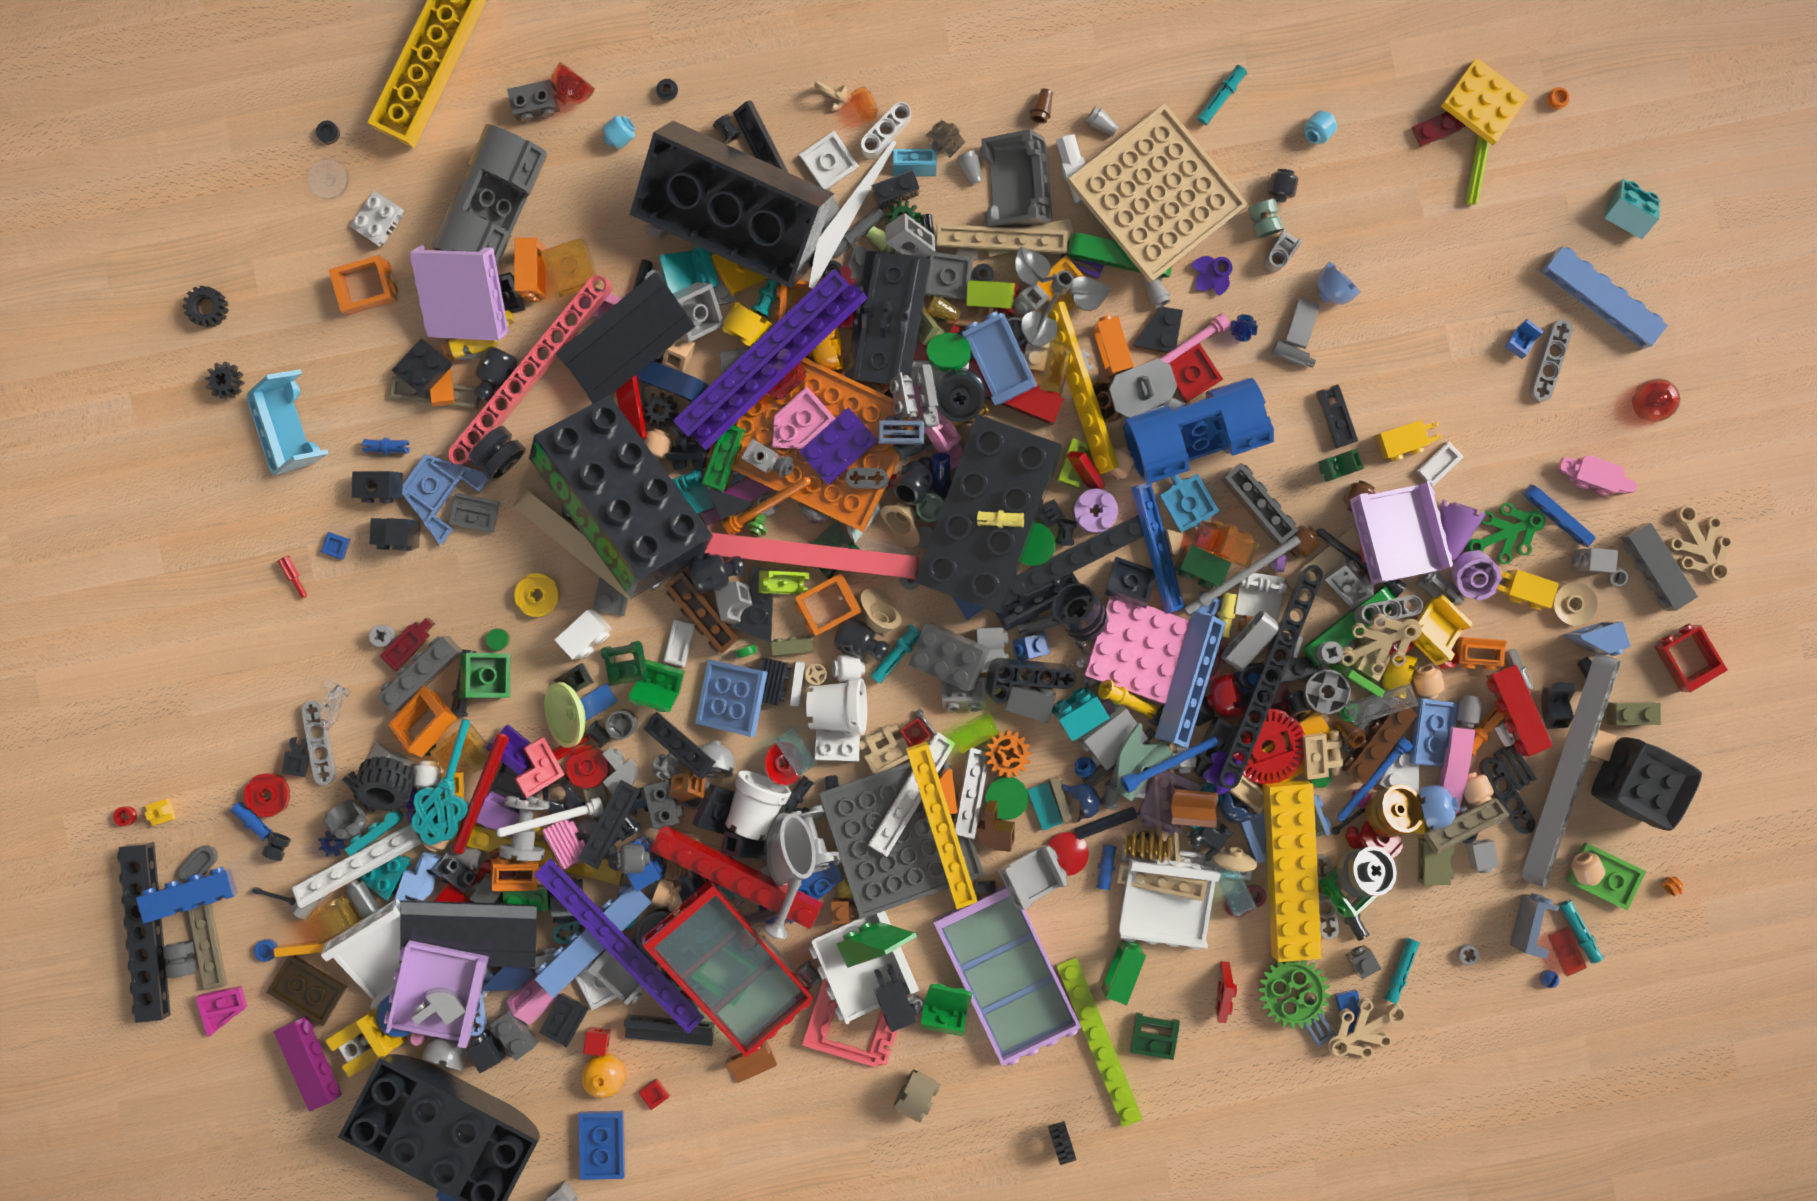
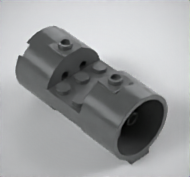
M486 124L468 162L467 173L452 206H449L431 247L437 251L479 252L485 247H493L496 266L498 267L527 197L530 196L548 156L546 151L514 133Z

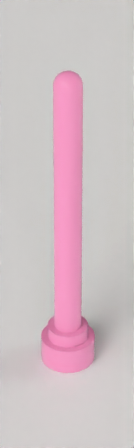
M1223 313L1218 314L1213 318L1210 326L1160 358V360L1170 363L1213 333L1226 331L1231 327L1229 320Z

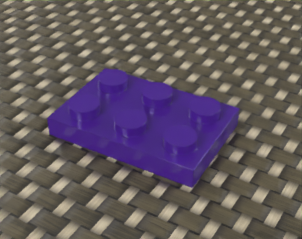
M848 407L803 447L799 453L821 478L830 485L870 450L878 440Z

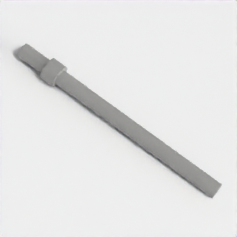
M1297 536L1289 539L1223 582L1221 587H1216L1208 593L1204 592L1199 595V599L1186 606L1185 610L1190 615L1203 606L1207 607L1213 603V599L1301 543Z

